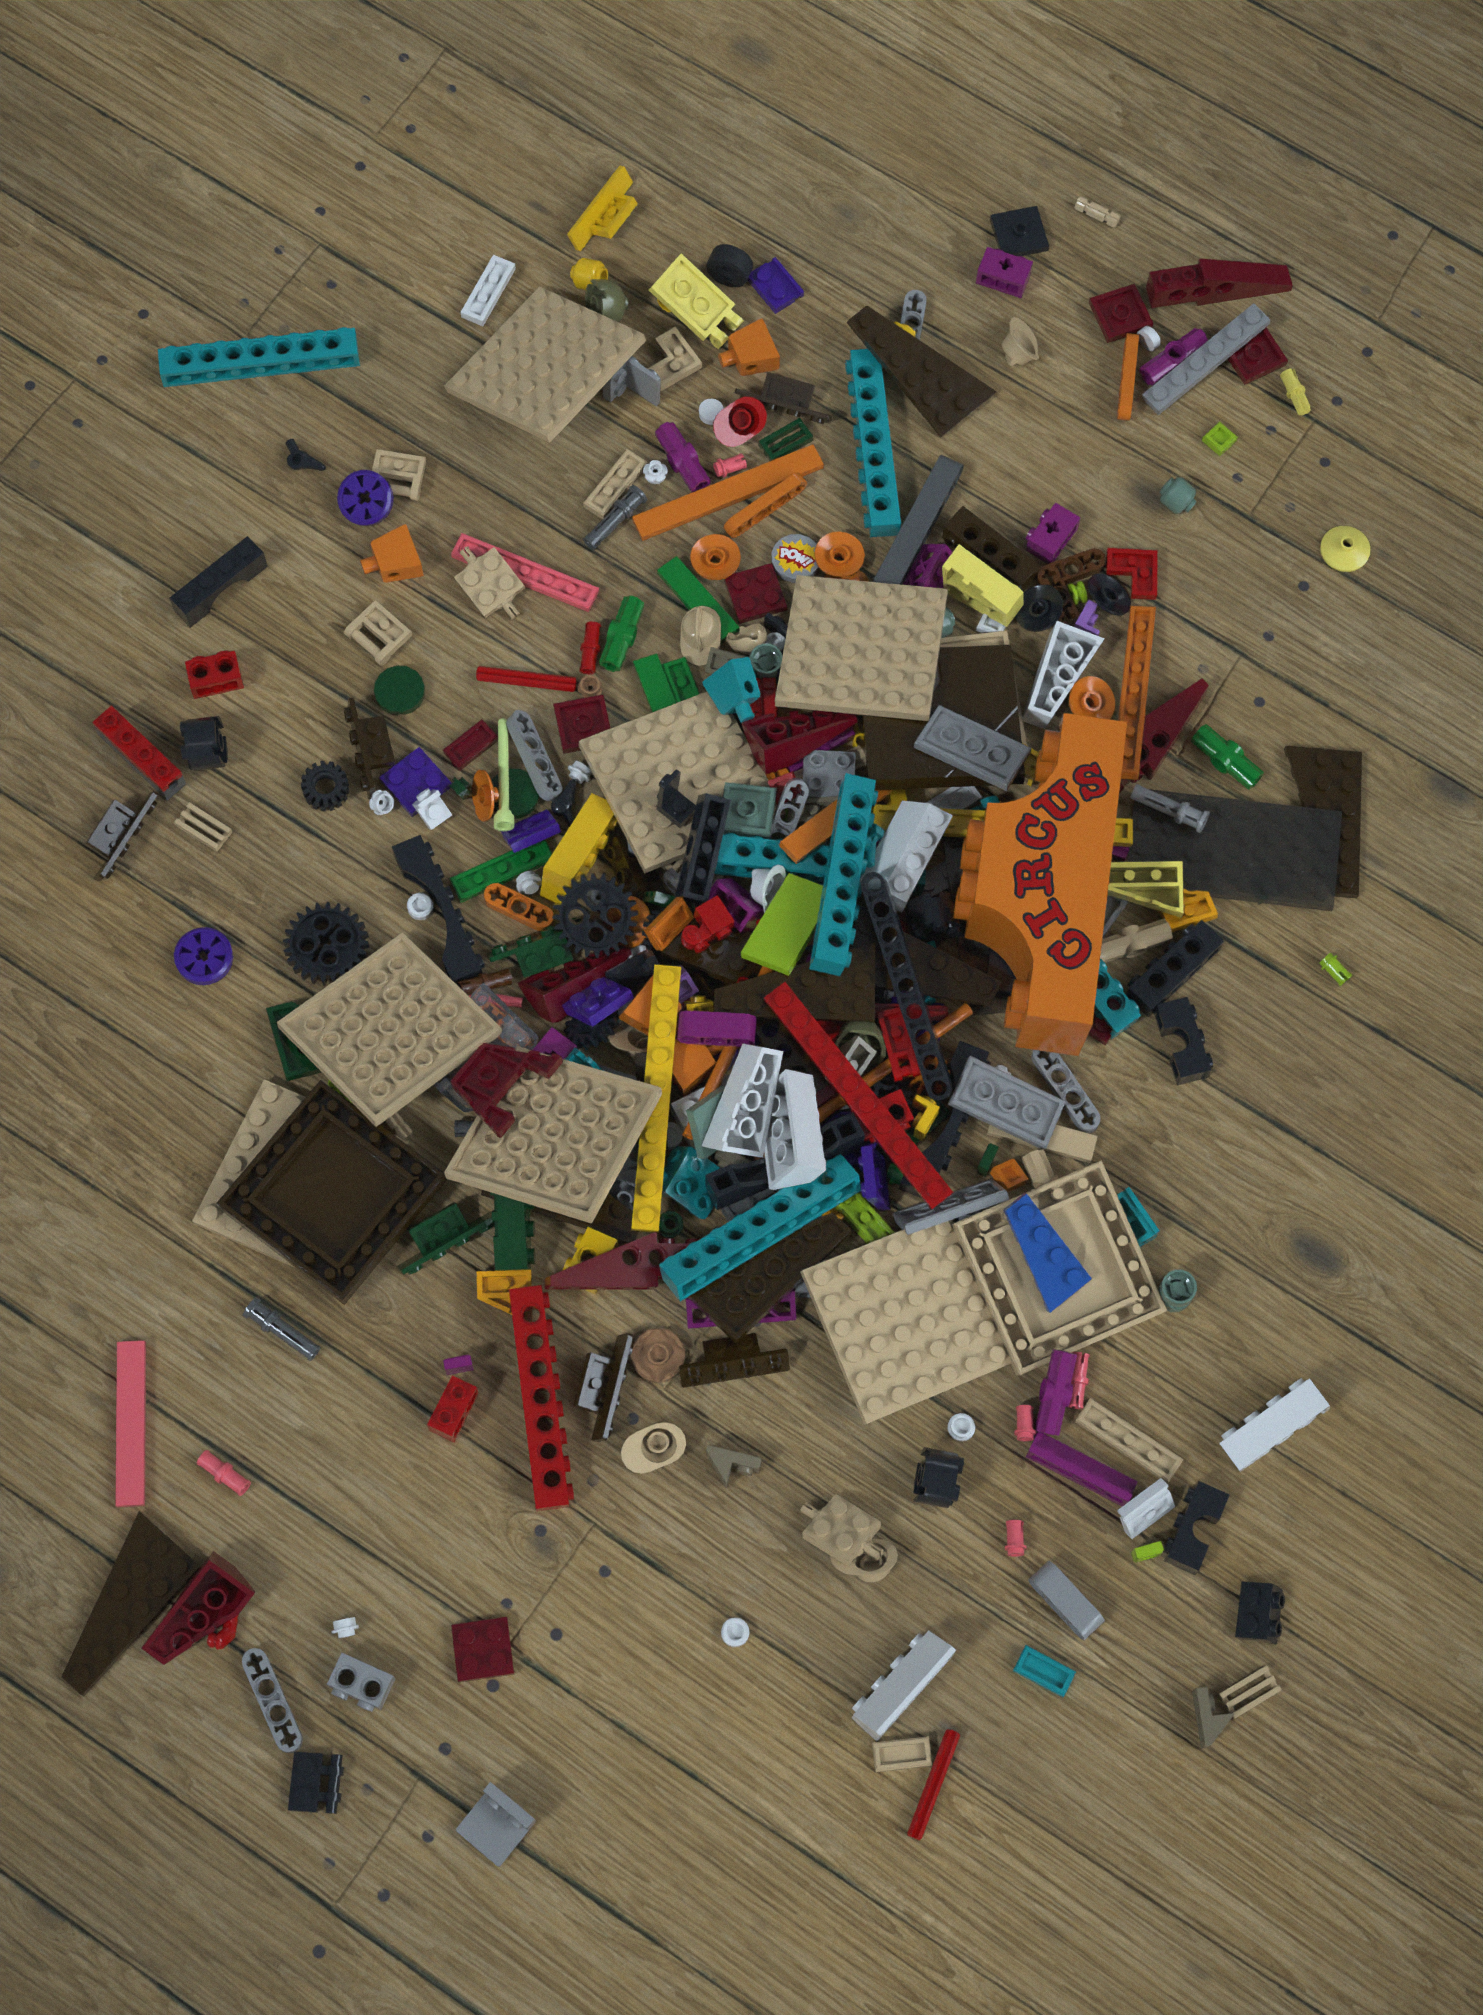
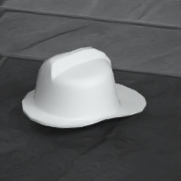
M776 865L772 869H754L752 871L751 897L763 906L764 913L786 878V871L782 865Z

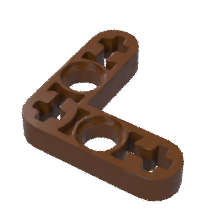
M1095 548L1089 549L1040 568L1036 579L1037 585L1051 586L1049 580L1043 578L1044 574H1047L1049 577L1053 576L1052 586L1065 598L1063 610L1066 609L1068 619H1073L1072 624H1069L1068 621L1063 622L1065 614L1062 611L1057 621L1072 627L1075 626L1080 615L1066 585L1100 573L1104 569L1106 556L1103 551ZM1090 558H1093L1095 561L1099 560L1098 565H1095L1094 562L1089 563ZM1070 564L1077 567L1078 572L1072 575L1068 574L1064 567Z

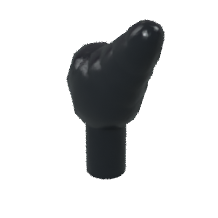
M294 439L286 441L285 444L291 453L287 457V465L291 469L326 470V466L322 462L313 458L307 452L300 450Z
M571 779L563 792L559 797L552 800L551 804L552 812L558 816L563 815L569 827L576 818L573 813L576 798L575 779Z

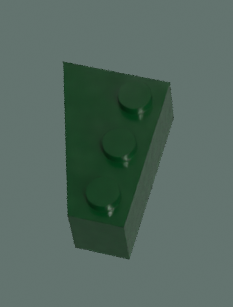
M490 1192V1195H494V1211L491 1213L492 1220L495 1221V1236H493L495 1270H531V1264L536 1262L535 1248H531V1237H535V1222L530 1221V1210H534L535 1206Z

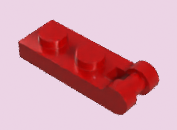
M900 1007L877 1012L895 1082L903 1080L902 1077L913 1075V1077L920 1076V1068ZM909 1060V1065L899 1067L898 1061Z

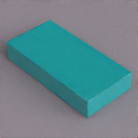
M1025 1645L1013 1669V1672L1064 1698L1076 1673L1073 1669Z

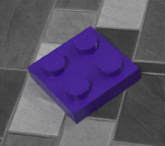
M420 747L379 777L380 782L411 817L418 814L412 804L417 801L416 796L429 788L430 791L432 789L439 790L442 795L451 788L449 786L451 781Z
M602 977L594 980L582 992L572 995L569 1001L562 1006L567 1015L593 1027L631 1001L634 996L629 988Z
M872 1145L861 1147L862 1156L858 1157L860 1171L864 1173V1182H861L862 1195L878 1210H891L885 1157Z

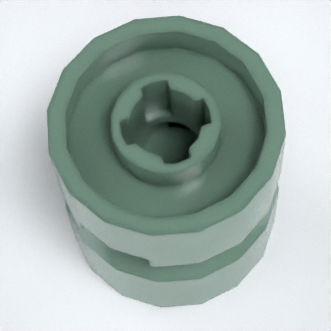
M760 644L756 646L750 654V661L756 678H775L777 685L783 655L775 645Z
M1184 1270L1170 1271L1160 1283L1158 1290L1167 1311H1183L1195 1297L1197 1283L1189 1272Z

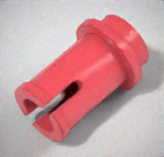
M740 453L724 460L721 458L717 459V462L713 463L717 477L722 476L725 478L729 473L746 469V460L742 461L744 455Z
M1031 1405L1016 1406L1017 1429L1014 1431V1435L1017 1436L1018 1441H1032L1036 1435V1430L1033 1429L1034 1407Z
M1022 1520L1006 1521L1007 1545L1004 1548L1008 1556H1024V1551L1027 1550V1546L1024 1545V1521Z

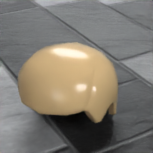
M760 623L751 624L747 627L740 626L739 633L734 635L729 632L726 641L737 654L750 656L756 646L766 643L767 631Z

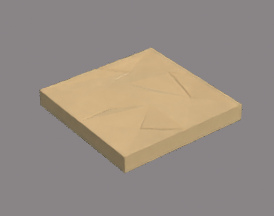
M1102 1160L1026 1192L1092 1278L1051 1313L1047 1312L1044 1300L1035 1285L1031 1270L1026 1264L1021 1247L1016 1241L1003 1211L1019 1196L951 1224L1012 1361L1011 1365L1016 1376L1049 1363L1053 1349L1072 1353L1167 1311Z

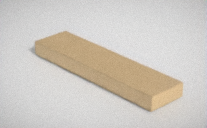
M989 1125L987 1132L989 1136L1040 1149ZM1056 1125L1048 1146L1044 1151L1091 1163L1098 1136Z
M1091 1398L1075 1420L1076 1424L1158 1478H1162L1167 1484L1184 1460Z

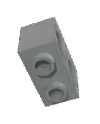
M341 1653L327 1685L333 1689L332 1695L343 1700H347L348 1696L358 1700L357 1706L372 1712L374 1708L382 1710L394 1684L395 1677ZM347 1671L353 1672L355 1675L353 1683L348 1686L341 1685V1675ZM371 1683H378L380 1685V1692L375 1697L366 1696V1688Z

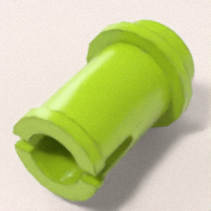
M1329 953L1319 962L1322 966L1321 970L1325 969L1338 985L1342 986L1353 975L1336 959L1337 955L1333 956L1332 953Z

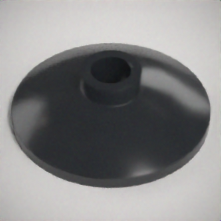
M1095 574L1089 579L1088 589L1090 595L1100 608L1117 616L1125 615L1130 610L1131 601L1129 595L1118 581L1105 574Z
M1034 586L1023 593L1024 605L1015 617L1019 625L1027 631L1040 632L1054 625L1062 614V596L1052 586Z

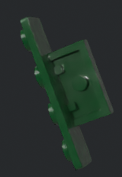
M580 917L571 918L575 922L583 920ZM554 925L540 930L541 934L531 937L530 934L521 936L516 939L514 944L508 946L505 943L496 945L491 948L492 952L486 954L490 962L515 954L524 978L573 960L570 948L566 947V938L559 939V935L563 930L554 929Z
M453 1202L408 1228L407 1230L420 1253L397 1266L399 1271L403 1275L406 1273L409 1275L414 1274L423 1268L422 1264L430 1259L432 1261L438 1260L446 1254L445 1250L454 1245L459 1247L470 1240L469 1236L477 1231L483 1233L493 1227L492 1223L494 1222L491 1211L467 1224L457 1204Z

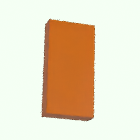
M676 897L644 932L655 950L662 952L695 917L683 897Z

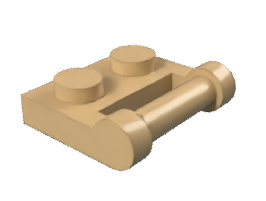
M377 449L372 471L384 478L412 482L411 487L390 484L394 495L410 497V500L418 501L426 466V457Z
M376 600L354 619L344 631V634L349 639L356 640L372 654L380 666L386 664L391 655L412 637V631ZM363 626L386 645L382 650L360 632Z

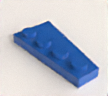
M1023 1193L1003 1211L1016 1241L1021 1247L1026 1264L1031 1270L1035 1285L1044 1300L1047 1312L1051 1313L1092 1278L1026 1193Z

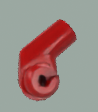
M238 1616L225 1622L223 1628L218 1633L211 1632L208 1635L207 1645L210 1648L224 1649L234 1640Z

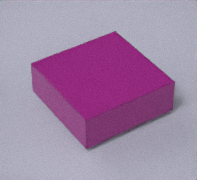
M469 1354L443 1360L446 1375L474 1370Z

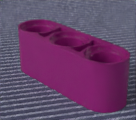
M682 1011L679 1013L677 1040L681 1043L734 1047H741L742 1044L754 1045L756 1017L744 1013Z

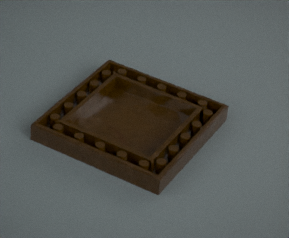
M1011 645L940 647L930 718L940 705L1022 743ZM862 715L867 778L876 780L875 790L993 786L978 777L914 748L915 741L928 721ZM1024 764L1011 785L1024 784Z
M320 1080L218 1200L216 1205L227 1216L345 1305L448 1179H446L443 1171L383 1126L378 1125L375 1127L354 1104Z

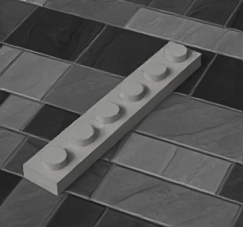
M1253 303L1143 393L1142 399L1160 415L1270 324V319Z

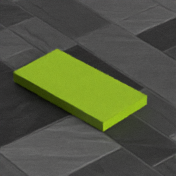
M788 873L742 949L741 958L789 976L815 933L823 885Z

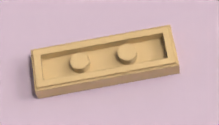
M626 449L584 501V508L603 519L614 508V502L617 499H621L640 476L647 461Z

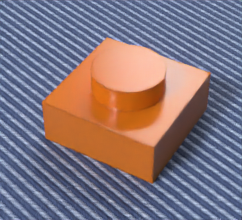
M1014 1158L993 1167L990 1172L994 1180L1007 1190V1193L1026 1185L1028 1177Z

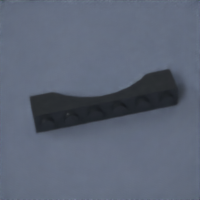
M418 835L392 846L393 855L403 877L426 891L437 903L444 916L447 938L442 961L448 977L457 984V981L479 976L482 973V969L485 968L480 953L474 954L471 947L475 945L469 930L464 932L461 925L465 922L459 908L454 910L451 901L455 900L450 887H444L441 881L444 878V874L439 863L434 865L431 859L434 856V852L429 841L424 843L421 835Z
M959 1041L948 1069L951 1071L950 1078L953 1084V1091L969 1056L991 1065V1062L987 1061L988 1051ZM954 1107L944 1131L933 1144L922 1152L939 1175L941 1170L947 1171L952 1156L948 1155L951 1146L957 1147L962 1135L958 1131L961 1122L966 1124L970 1116ZM903 1175L899 1190L921 1198Z
M853 1112L828 1122L820 1129L826 1161L840 1154L846 1156L860 1150L864 1146L865 1134ZM765 1158L746 1163L730 1164L705 1175L706 1190L716 1210L769 1188Z

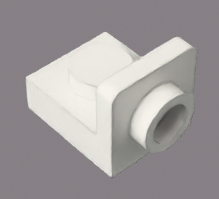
M427 788L416 796L417 801L412 805L429 830H432L452 816V814L440 798L441 793L439 790L432 789L430 791Z

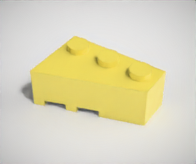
M960 544L942 566L943 588L948 589L949 596L982 614H986L989 618L1008 627L1024 605L1023 591L1018 586L1009 582Z
M1183 861L1111 862L1107 895L1182 918L1184 913Z

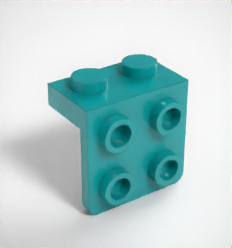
M677 1146L669 1153L668 1162L664 1167L662 1197L671 1198L697 1218L706 1219L714 1204L706 1190L705 1175L720 1169V1167L708 1158H698L693 1147Z

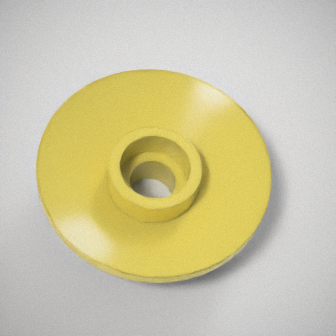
M1350 526L1332 528L1324 535L1320 544V552L1324 561L1331 568L1342 572H1352L1363 567L1368 561L1371 551L1367 537L1358 529ZM1343 543H1348L1351 547H1346Z

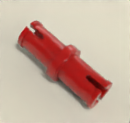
M589 621L585 623L584 642L580 645L582 657L579 672L582 674L593 675L596 673L597 654L600 653L601 649L599 645L601 624L598 622Z

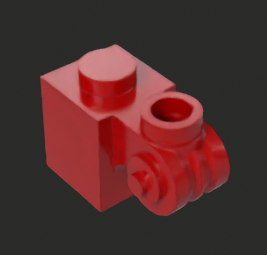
M718 895L695 908L694 917L700 928L695 925L686 926L681 936L682 945L689 950H694L698 954L710 946L709 941L711 942L716 938L719 941L723 940L732 933L731 930L735 921Z

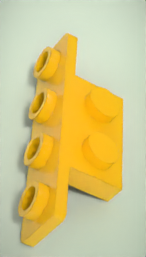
M620 165L568 232L567 236L575 250L581 251L593 235L611 239L638 203L634 197L624 195L633 183L624 166Z

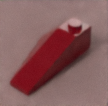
M813 710V713L798 714V711H790V716L775 717L774 714L762 715L742 722V727L756 763L765 774L791 766L856 724L857 717L849 713Z
M619 945L620 950L618 952L611 947L609 956L605 954L604 950H601L599 958H596L595 953L592 952L589 953L586 960L570 961L563 964L564 968L549 973V970H545L531 975L518 982V986L539 1017L551 1023L560 1022L567 1016L562 1005L569 1001L572 995L588 988L594 980L602 977L606 978V971L624 962L632 953L630 949Z
M213 1551L141 1649L165 1665L192 1647L194 1643L214 1632L216 1628L238 1616L255 1594V1590L234 1565Z

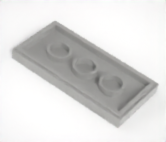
M940 705L914 743V748L1005 791L1008 790L1031 753L1030 747Z
M969 1056L948 1105L1045 1150L1066 1101Z
M989 1179L954 1191L952 1195L933 1210L925 1202L894 1212L893 1217L895 1223L909 1235L1007 1201L1009 1196L1007 1190L995 1180Z

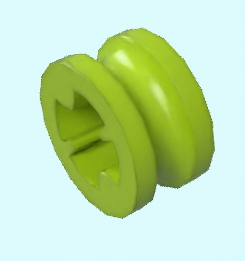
M1078 581L1076 585L1068 584V591L1075 606L1080 601L1086 603L1087 592L1083 582Z

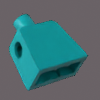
M749 657L729 660L702 682L722 715L737 713L741 723L755 718L750 704L760 698L761 693Z

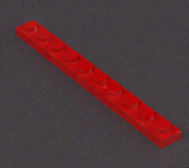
M782 983L765 996L764 1001L929 1208L933 1210L952 1195L953 1191L787 983Z

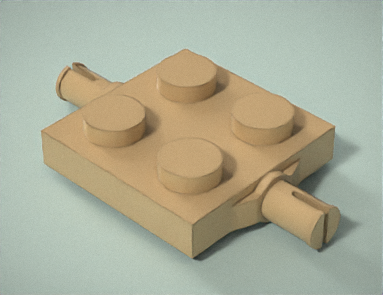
M468 546L464 548L465 551L462 549L460 554L467 561L468 565L454 577L460 587L485 619L500 609H504L511 619H515V615L518 616L520 612L512 604V601L518 593L525 589L524 584L495 547L477 558Z
M837 1494L820 1510L808 1502L802 1505L800 1512L812 1518V1522L802 1532L803 1539L847 1567L863 1552L868 1553L876 1558V1560H879L883 1555L884 1550L871 1543L873 1536L881 1528V1521Z

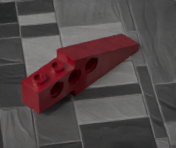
M1200 258L1198 264L1151 271L1146 284L1151 308L1195 301L1197 306L1289 292L1293 287L1287 265Z
M1203 678L1145 716L1141 751L1143 760L1140 761L1139 779H1121L1119 793L1123 791L1126 784L1129 782L1136 783L1144 774L1149 780L1154 777L1205 697L1209 685ZM1152 742H1160L1163 747H1156Z
M654 1232L545 1278V1290H652L658 1287V1279H662L659 1264L664 1262L667 1257L675 1255L677 1252L687 1248L690 1243L700 1239H686L685 1243H675V1239H659V1243H657V1232ZM623 1252L631 1254L633 1258L631 1265L624 1263L622 1259ZM650 1252H654L658 1255V1265H654L650 1262Z

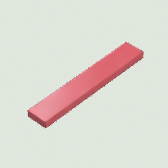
M461 533L451 553L452 558L467 563L460 554L462 549L465 551V547L468 546L476 558L495 547L525 587L586 612L590 611L599 593V588L463 533Z
M145 1340L117 1342L115 1506L117 1508L145 1506L146 1342Z

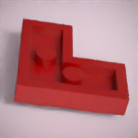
M1107 548L1106 575L1131 576V599L1156 600L1158 550Z

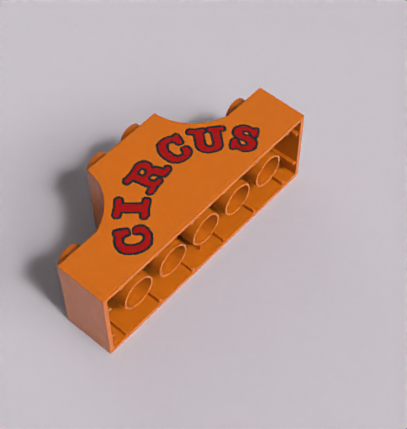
M1064 713L1058 731L1045 730L1042 749L1038 752L1034 780L1044 783L1031 794L1018 800L1005 803H987L983 821L969 819L961 853L960 869L963 870L960 887L957 889L953 918L967 920L965 938L980 942L997 952L1009 965L1017 979H1014L1011 996H1008L1004 1019V1028L1017 1029L1015 1047L1079 1056L1092 1027L1127 722Z

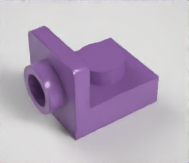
M1088 600L1074 627L1099 636L1100 631L1093 628L1099 616L1095 613L1098 604Z

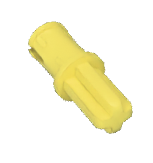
M1290 368L1283 371L1280 377L1286 387L1287 397L1292 400L1298 415L1308 414L1311 409L1305 395L1306 389L1299 382L1295 369L1292 370Z

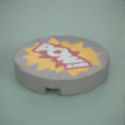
M790 534L781 538L774 545L771 553V563L775 573L783 580L792 583L796 582L797 575L814 576L819 569L814 556L817 544L811 538L801 534Z

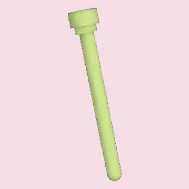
M501 718L498 721L499 810L494 815V828L498 831H510L514 828V815L509 810L508 728L506 724L507 719Z

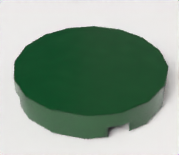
M397 665L387 668L379 674L375 681L374 694L377 704L384 711L392 715L409 714L419 708L423 702L425 686L422 677L416 670L408 666Z
M509 768V810L514 815V819L528 816L536 808L539 795L527 771ZM498 774L492 779L493 787L497 789ZM499 800L495 803V812L499 810Z

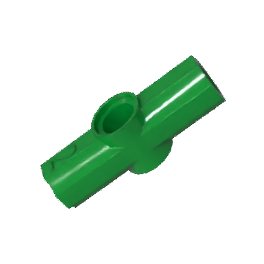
M624 596L616 619H613L610 623L606 637L607 642L599 661V665L604 667L605 670L611 672L620 671L628 649L632 648L638 630L637 625L645 606L644 602L638 597Z
M1207 724L1202 725L1191 739V742L1210 757L1212 765L1223 774L1229 773L1248 790L1253 788L1264 774L1259 767L1244 756L1243 749L1232 740L1226 741Z

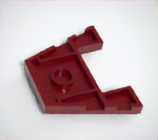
M483 1043L450 1082L453 1089L495 1135L502 1138L515 1122L513 1114L496 1106L526 1069L550 1079L563 1063L561 1055L552 1053L551 1056L540 1055L539 1051L530 1050L527 1053L515 1051L513 1047Z

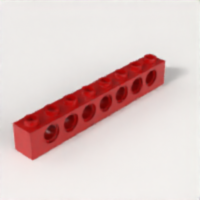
M542 1285L509 1289L536 1511L570 1507L569 1500H574L573 1484L567 1483L566 1472H571L569 1455L563 1456L562 1445L567 1444L566 1429L560 1428L559 1417H564L562 1400H556L555 1390L560 1389L559 1373H553L552 1363L557 1362L555 1346H550L549 1335H554L552 1319H546L545 1309L550 1308L548 1292H543ZM534 1309L539 1312V1318L535 1322H528L524 1319V1315L528 1310ZM531 1337H540L543 1340L542 1346L538 1349L529 1348L527 1343ZM538 1363L546 1366L545 1374L540 1377L531 1374V1368ZM537 1392H548L550 1394L548 1402L545 1404L535 1402L534 1396ZM541 1419H551L553 1427L546 1432L539 1430L538 1422ZM547 1445H552L557 1449V1453L552 1459H545L541 1456V1450ZM549 1473L558 1474L560 1476L559 1484L555 1487L547 1486L544 1483L546 1475Z

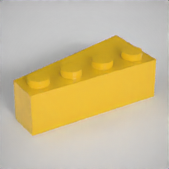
M591 793L543 868L541 897L553 903H562L557 898L558 893L566 895L563 886L567 885L572 888V878L581 882V874L584 873L586 876L594 865L600 850H603L608 842L610 832H614L619 825L606 799Z

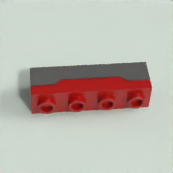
M112 705L92 722L97 734L167 801L186 785L182 772Z

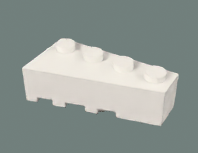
M1056 621L1049 634L1022 716L1024 722L1043 729L1047 727L1105 638Z
M742 1044L702 1143L703 1147L763 1158L783 1051Z
M1302 1378L1288 1387L1291 1392L1282 1398L1278 1394L1266 1403L1269 1408L1261 1414L1256 1410L1244 1419L1246 1424L1237 1430L1234 1426L1221 1436L1223 1441L1220 1442V1445L1240 1472L1272 1450L1273 1446H1277L1294 1434V1431L1307 1426L1316 1418V1415L1319 1413L1324 1414L1330 1409V1405L1310 1378L1305 1382Z

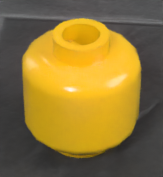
M581 258L572 266L570 277L573 279L577 289L586 291L587 285L592 284L590 280H608V270L602 261Z

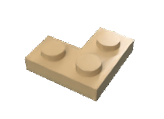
M676 327L655 338V344L665 356V359L648 369L654 370L661 379L660 391L702 368V362Z

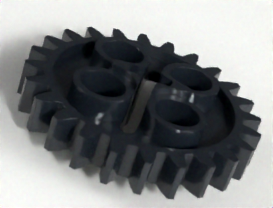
M595 871L592 872L591 879H587L585 874L582 873L581 882L572 878V888L567 885L563 886L566 895L558 893L557 898L562 903H555L553 908L560 912L553 914L552 919L560 920V922L554 926V929L563 930L559 935V939L566 937L569 939L566 947L575 944L576 954L582 948L585 949V957H588L590 951H594L596 958H599L601 950H604L605 954L609 956L611 947L618 952L620 950L619 942L625 945L628 944L625 934L629 936L634 935L629 926H637L638 922L631 919V917L638 915L637 910L631 909L637 902L636 900H628V897L632 894L631 890L622 891L625 885L624 882L618 886L615 885L616 876L607 881L605 872H603L600 879H597ZM590 890H597L601 893L602 899L596 903L591 902L587 897V893ZM581 898L594 912L600 910V918L611 925L614 930H608L598 918L592 920L590 918L591 912L578 903L577 899ZM613 907L621 911L622 916L618 920H611L607 916V910ZM574 909L581 910L584 914V919L579 922L573 921L569 915L570 911ZM593 927H599L602 929L604 936L601 939H593L589 934V930Z
M329 902L322 909L319 903H316L314 911L307 906L306 915L299 912L296 913L299 919L298 922L294 920L289 921L293 930L285 929V934L289 938L283 939L284 946L288 947L283 951L285 956L289 957L287 959L288 965H294V973L297 974L302 971V980H306L311 976L312 984L321 979L323 986H326L328 979L334 982L337 977H341L362 962L359 958H367V952L363 949L369 948V942L365 940L369 936L367 931H362L365 928L364 922H358L359 916L357 913L350 916L351 910L349 907L342 912L340 903H337L334 909H331ZM321 923L329 925L325 930L316 929ZM342 936L351 937L347 943L338 942ZM305 945H314V948L311 951H302V948ZM326 958H336V961L333 964H324V960Z

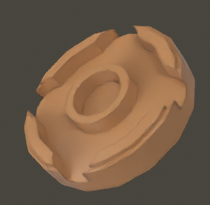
M648 1329L641 1333L633 1343V1351L631 1353L633 1368L646 1381L654 1383L667 1382L676 1377L680 1372L679 1366L684 1365V1344L678 1335L669 1329Z

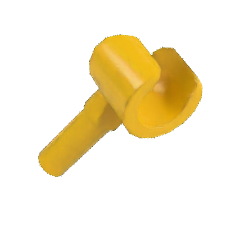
M857 723L852 726L855 732L852 742L853 748L858 746L856 740L861 739L864 741L863 733L860 732Z

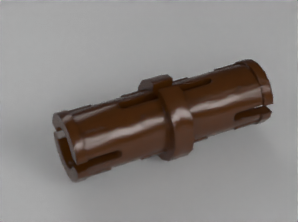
M507 968L489 974L485 972L480 973L477 977L457 981V985L468 996L481 992L486 994L490 993L492 989L512 985V976Z

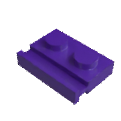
M776 257L772 258L771 262H766L753 270L747 280L775 314L794 303L797 298L804 296L803 289Z
M547 809L515 823L514 828L510 831H501L503 839L512 848L514 853L561 832L559 824Z

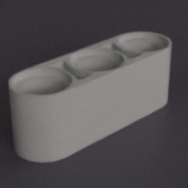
M1047 1561L1028 1579L1035 1591L1080 1639L1085 1641L1105 1622L1099 1611L1051 1561Z

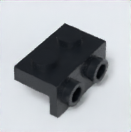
M1241 1581L1236 1638L1266 1641L1277 1645L1278 1637L1281 1636L1282 1632L1280 1613L1285 1605V1596L1282 1588L1273 1583Z

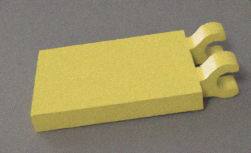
M682 254L675 259L649 289L660 302L702 341L708 336L711 343L717 349L728 340V336L716 327L723 319L727 328L732 332L744 321L731 310L735 303Z

